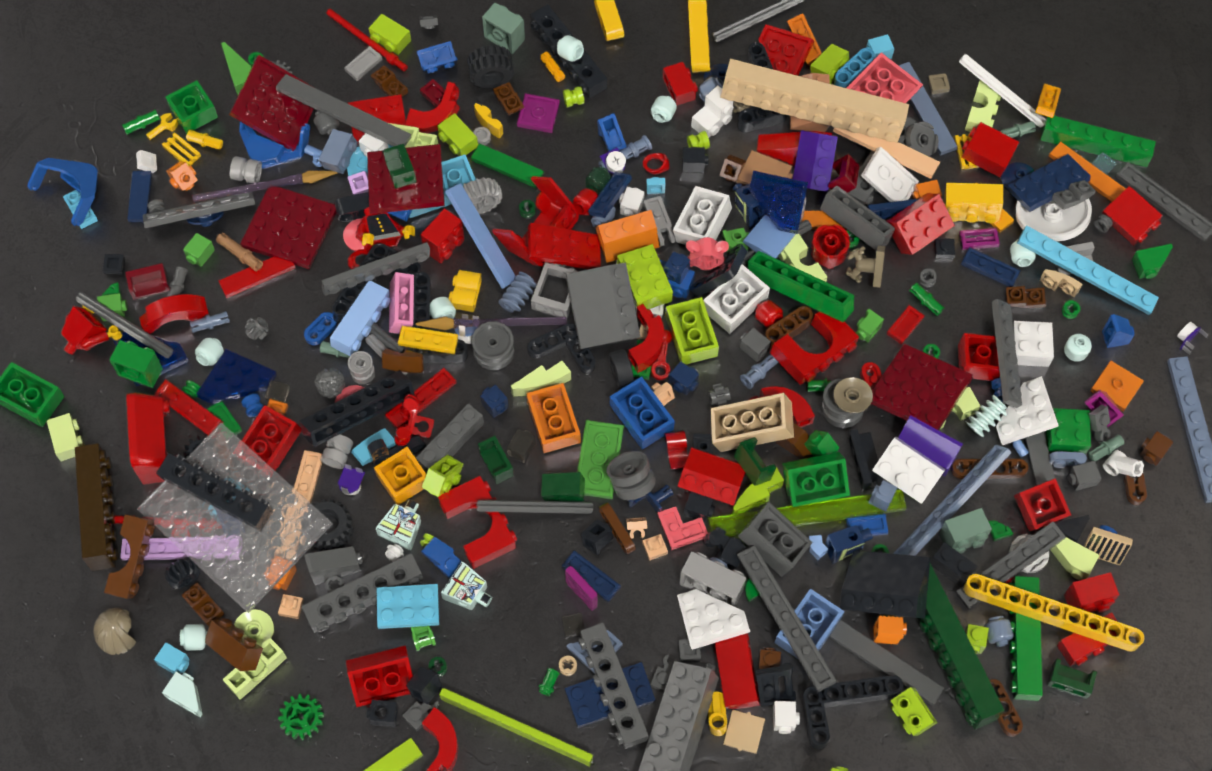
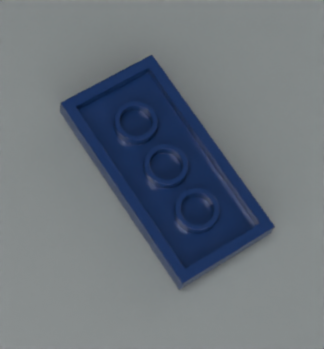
M1067 154L1009 184L1008 191L1031 212L1052 201L1054 193L1069 189L1071 183L1082 180L1090 181L1091 175Z
M642 662L622 669L637 708L656 701ZM593 679L565 688L578 728L608 718L609 708L608 706L604 707L600 697L603 694L600 687H596ZM614 682L606 685L610 690H615L618 687ZM617 701L614 703V706L617 709H622L625 707V704L622 701Z

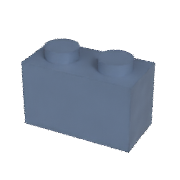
M333 129L318 161L324 169L344 174L345 169L350 164L353 152L357 149L358 142L352 134Z

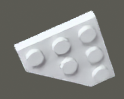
M1042 376L1024 382L1021 385L1022 406L1015 408L1009 405L1006 409L1007 416L1002 415V421L997 423L996 428L1002 445L1059 426Z
M697 589L677 595L692 650L750 632L743 610Z

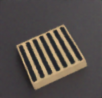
M1093 527L1083 547L1099 555L1098 559L1121 565L1132 546L1133 539Z

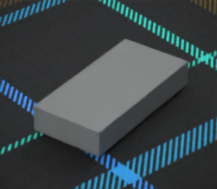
M369 46L345 66L344 70L358 81L383 59L378 52Z

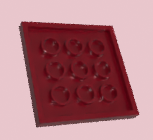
M258 55L229 115L271 140L284 145L285 148L291 149L293 152L300 140L301 128L305 126V123H308L314 108L277 91L276 86L285 74L305 84L308 83Z
M435 144L406 148L417 182L396 189L387 168L383 150L367 152L370 214L445 206L441 145Z
M270 184L240 245L250 251L269 257L281 258L310 270L336 215L335 204Z
M904 343L873 388L871 404L906 421L911 415L939 431L972 381L973 375Z

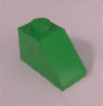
M1172 244L1135 252L1132 262L1139 279H1151L1158 274L1173 248Z

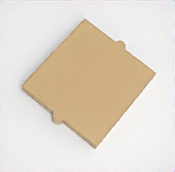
M732 710L723 745L736 748L738 751L744 750L757 754L765 718L751 715L750 712L746 714Z

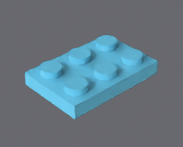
M438 584L377 588L378 629L439 625Z

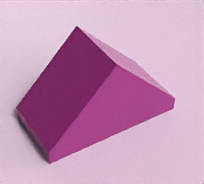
M1099 390L1085 401V404L1092 411L1100 405L1108 406L1110 417L1108 427L1123 416L1121 410L1105 391Z

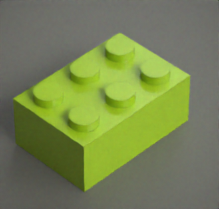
M653 244L617 255V264L626 263L636 312L637 306L644 304L646 309H651L672 302L673 290Z
M702 297L666 306L665 318L680 362L690 364L718 356L719 345Z

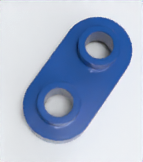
M330 312L322 313L305 329L304 337L308 344H320L335 330L337 322L334 321L333 314ZM313 335H317V338H315V339H313V338H311V337H312Z

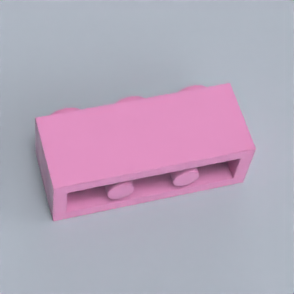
M395 272L390 282L389 333L400 334L402 326H413L414 275Z

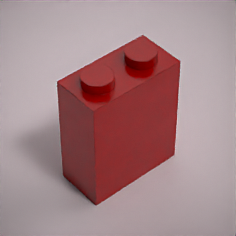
M980 122L977 128H972L969 134L971 140H966L962 147L964 153L961 158L1001 177L1019 141Z
M1130 186L1102 212V214L1112 220V227L1133 246L1138 242L1141 244L1148 237L1147 233L1151 229L1155 231L1161 225L1162 214Z

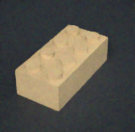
M784 393L711 408L712 444L720 452L737 449L740 442L754 437L758 440L756 445L794 438L792 402Z

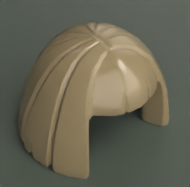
M109 608L103 611L94 623L95 641L100 649L107 654H123L136 644V641L128 634L131 628L130 612L123 608Z

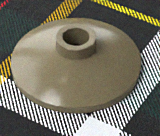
M854 377L841 380L836 385L833 394L838 407L849 413H860L866 410L873 399L870 386L865 381Z

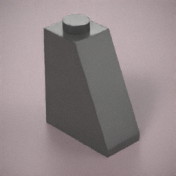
M353 546L304 554L314 585L324 583L332 576L343 577L361 571L359 564L363 563L360 553H355Z

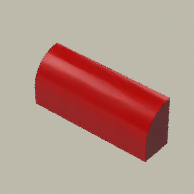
M748 633L716 642L715 647L725 707L729 709H742L760 706Z

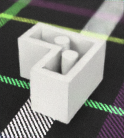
M719 86L715 87L705 96V106L692 117L691 127L698 133L706 131L708 138L711 135H716L720 127L724 124L727 125L732 119L733 101L720 98L722 88Z

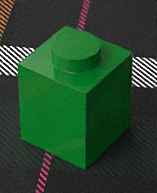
M814 430L804 444L813 457L836 453L840 448L828 432Z

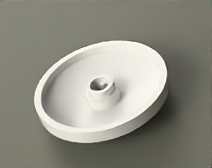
M1089 198L1080 204L1064 210L1054 200L1031 212L1019 201H1017L1016 219L1022 229L1027 225L1055 241H1065L1081 234L1088 227L1092 214Z

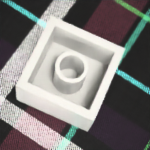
M1014 321L1013 330L1016 342L1017 364L1049 367L1054 358L1052 323Z

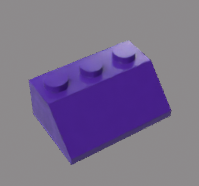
M801 130L792 185L828 192V183L831 178L838 136Z
M911 415L898 437L943 467L945 471L942 475L945 477L963 445Z

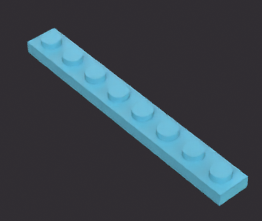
M1027 225L1024 227L1017 244L1148 315L1152 313L1159 297Z

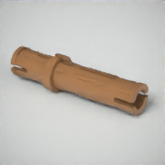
M223 232L217 236L216 242L238 257L241 263L247 264L254 271L261 269L263 262L256 258L249 249L243 248Z

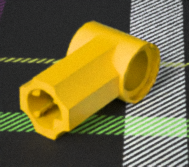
M713 692L708 711L709 730L714 736H722L727 731L726 707L723 693ZM720 721L723 723V726L718 728L713 726V723Z

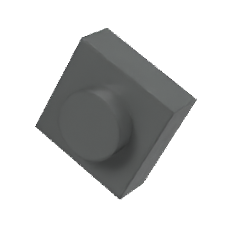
M437 15L419 17L420 26L424 27V29L435 28V25H438Z
M689 639L678 641L680 662L701 660L700 647L692 650Z

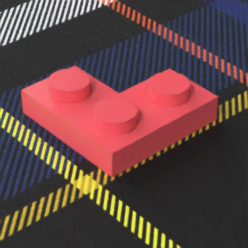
M676 506L657 513L671 550L703 540L705 535L708 534L702 517L683 524Z

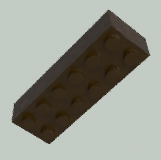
M99 443L75 447L82 559L91 571L115 568V560H118V551L114 548L117 535L116 531L113 530L115 514L111 509V505H114V497L110 493V487L113 486L112 477L109 475L111 460L110 457H107L106 451L102 450Z

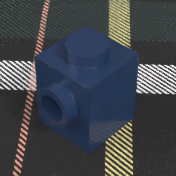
M673 252L664 266L667 278L681 284L689 271L690 259L684 254Z
M681 361L669 374L668 382L677 392L687 395L698 387L699 374L694 367H688Z
M496 384L493 387L486 388L482 395H480L482 406L493 418L502 414L508 408V398Z

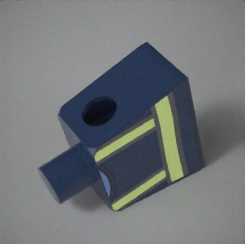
M738 183L733 187L735 206L748 228L751 229L766 215L765 199L752 184L743 186L742 183Z
M857 525L829 534L825 546L828 548L827 554L832 564L852 556L854 550L862 551L865 542L873 539L869 528L859 531Z

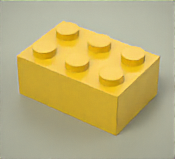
M946 183L943 202L952 221H967L970 223L976 221L994 223L999 221L1003 207V184Z

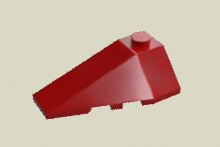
M810 131V132H816V133H823V134L832 135V133H828V132ZM801 132L758 135L757 152L776 160L785 161L788 165L794 167Z

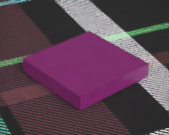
M525 93L523 99L524 108L520 110L517 127L552 133L560 100Z
M569 566L565 570L566 583L593 611L598 605L597 593L572 566Z

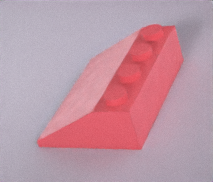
M880 53L847 89L907 103L923 84L883 53Z

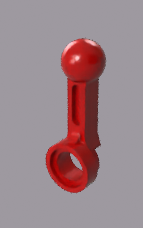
M664 330L662 352L651 367V375L656 380H665L670 374V366L665 362L667 347L672 340V334L668 330ZM655 368H663L665 374L662 376L657 375Z

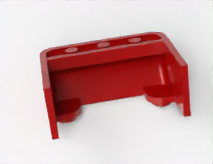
M532 176L531 180L541 191L536 198V206L541 213L534 223L571 230L579 218L577 208L551 177ZM492 230L493 234L509 252L534 266L542 267L545 265V262L528 259V231L521 238L512 230Z
M136 392L127 393L131 466L143 485L166 482L156 472L168 455L165 442L164 417L166 413H170L169 402L160 396Z

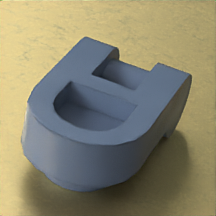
M1053 452L1049 454V459L1055 468H1063L1065 466L1072 467L1084 464L1087 461V456L1081 452Z

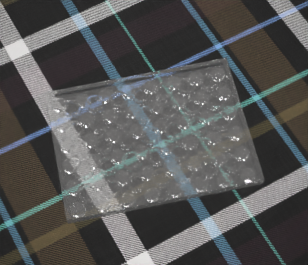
M220 423L186 458V462L190 465L193 462L204 468L202 471L207 474L209 471L217 474L220 477L219 480L223 482L228 480L234 483L236 489L240 491L245 489L253 494L252 497L257 500L260 497L268 501L273 513L262 531L260 532L167 481H164L138 510L147 519L154 520L153 524L249 613L333 523L223 423ZM186 470L181 471L179 477L183 476ZM203 478L198 479L196 485L201 484ZM219 487L214 488L212 494L217 493ZM232 496L229 499V503H232L236 496ZM248 505L245 512L250 511L253 505Z

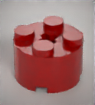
M835 224L833 226L823 225L819 227L812 239L810 251L812 258L827 269H832L842 264L847 257L850 246L849 234L843 227Z

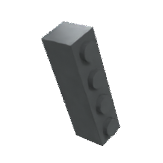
M838 186L826 194L820 208L876 251L878 246H886L889 243L895 230L892 225Z
M467 404L416 457V460L426 474L432 465L447 454L453 457L483 426V415L470 404Z

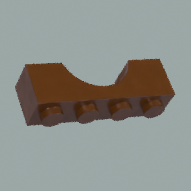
M125 514L120 534L129 543L130 558L124 568L117 572L109 573L104 593L126 599H132L138 593L139 584L137 583L139 576L144 571L143 561L149 552V538L152 537L155 530L154 520Z

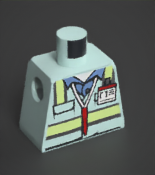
M410 499L404 508L395 504L377 525V535L411 550L421 524L420 515L415 513L419 504Z
M464 562L460 563L441 592L442 599L472 610L477 602L487 607L492 600V596L485 593L487 589L486 581Z

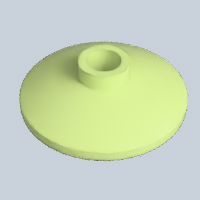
M261 610L246 611L234 623L248 637L255 639L256 643L260 646L268 638H272L274 633V624L271 617ZM253 629H258L257 634H251Z

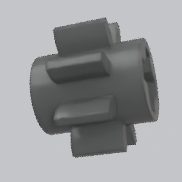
M251 317L244 326L247 336L253 340L258 337L262 340L269 331L268 323L262 317H257L256 319Z
M721 383L712 385V390L708 391L711 405L715 404L718 407L726 405L727 401H731L728 387H723Z

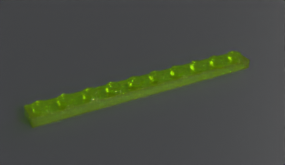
M896 490L886 512L868 503L872 494L776 509L797 527L844 520L852 517L905 511L907 507L903 491ZM759 511L709 518L710 531L712 532L715 527H720L726 531L725 535L728 537L739 535Z

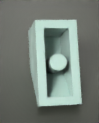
M175 672L163 690V695L172 702L201 717L202 709L198 689L193 682L194 678L185 672L182 675Z

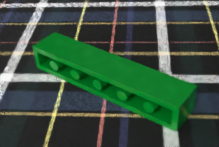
M1047 116L1040 139L1041 141L1056 145L1062 142L1072 149L1143 167H1148L1153 157L1156 143L1153 140L1058 116H1053V118Z
M760 251L748 261V270L769 288L844 322L854 311V295Z
M1015 576L1012 582L1009 583L1011 586L1040 595L1038 577ZM1011 596L1012 602H1018L1016 597ZM1029 603L1031 608L1038 609L1036 604ZM1009 611V614H1012V621L1010 622L1014 634L1009 645L1010 653H1013V660L1010 661V672L1013 673L1010 691L1014 693V699L1039 701L1043 696L1041 621Z

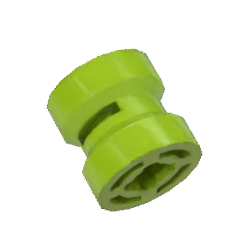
M581 86L575 87L571 91L569 89L563 90L564 102L567 108L572 107L573 104H584Z
M701 131L698 135L692 134L687 136L689 147L710 148V141L706 131Z

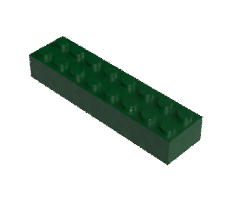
M930 563L925 619L919 618L920 627L924 633H927L930 639L929 645L933 651H936L939 657L938 663L941 669H945L948 675L947 681L950 687H954L957 693L956 699L961 707L963 706L966 711L965 717L969 725H973L974 729H978L997 721L1005 710Z

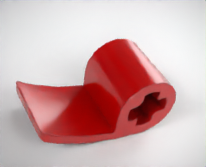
M685 431L665 433L671 469L684 468L688 458Z

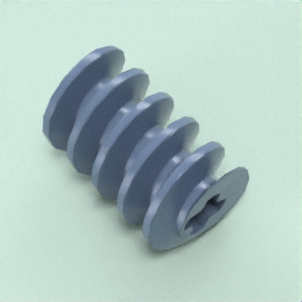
M519 271L515 281L511 282V286L506 290L507 292L499 299L500 306L511 313L514 310L520 312L521 308L518 304L521 306L525 305L522 299L529 300V296L526 293L533 294L531 288L536 289L537 284L529 275Z

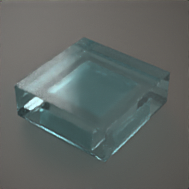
M1103 152L1092 163V165L1106 175L1117 164V162Z

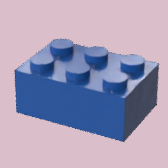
M642 377L610 396V407L642 450L664 437L665 433H670L674 430L675 420Z

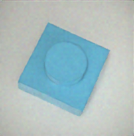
M652 177L647 179V194L665 193V178Z

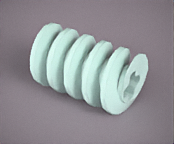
M992 395L994 402L986 401L988 407L980 406L982 413L977 410L974 412L977 418L970 416L969 420L971 423L966 422L981 437H984L983 430L990 432L988 425L996 426L994 419L1002 421L1000 414L1007 416L1005 411L1007 407L995 395Z

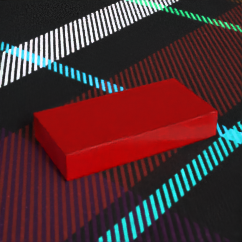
M909 305L887 331V335L902 345L924 319L925 315Z

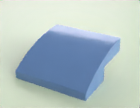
M764 215L743 240V243L756 253L760 251L776 259L797 232L782 222Z

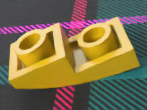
M475 103V116L480 124L489 129L492 135L500 139L503 135V124L497 119H492L491 110L488 107Z

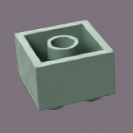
M494 3L483 15L484 37L500 47H505L513 54L525 40L524 19L497 3Z
M980 508L946 520L939 532V536L943 544L944 542L961 554L967 548L973 547L975 549L984 545L992 528L983 509Z

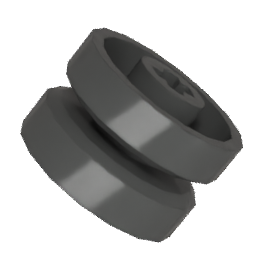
M487 322L481 324L475 330L472 336V348L476 362L482 368L488 370H499L511 363L515 352L514 337L511 330L505 324Z
M840 378L830 382L824 389L822 413L828 423L835 427L847 428L859 423L864 411L849 413L838 407L833 394L836 385L845 379Z
M640 451L620 454L607 466V474L616 495L623 500H634L643 497L656 484V478L646 454Z

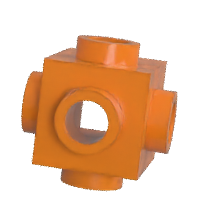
M179 161L166 170L171 178L169 182L175 189L188 191L198 181L195 177V170L192 166H188L186 162Z

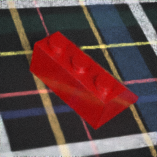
M401 94L348 102L349 105L387 123L405 125L406 119ZM352 127L353 136L358 142L357 144H359V140L365 133Z
M691 447L677 487L734 506L745 472L737 462Z
M406 645L346 660L347 673L356 707L371 704L372 700L384 701L410 694L406 684L413 677Z

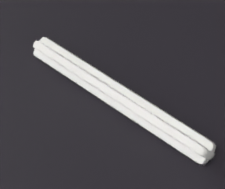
M967 54L961 57L959 60L960 64L1028 119L1033 121L1038 127L1044 126L1045 117L1035 113V109Z

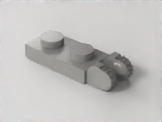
M661 196L643 200L645 211L652 210L657 227L659 245H664V238L661 232L667 231L669 241L674 243L675 236L672 231V224Z

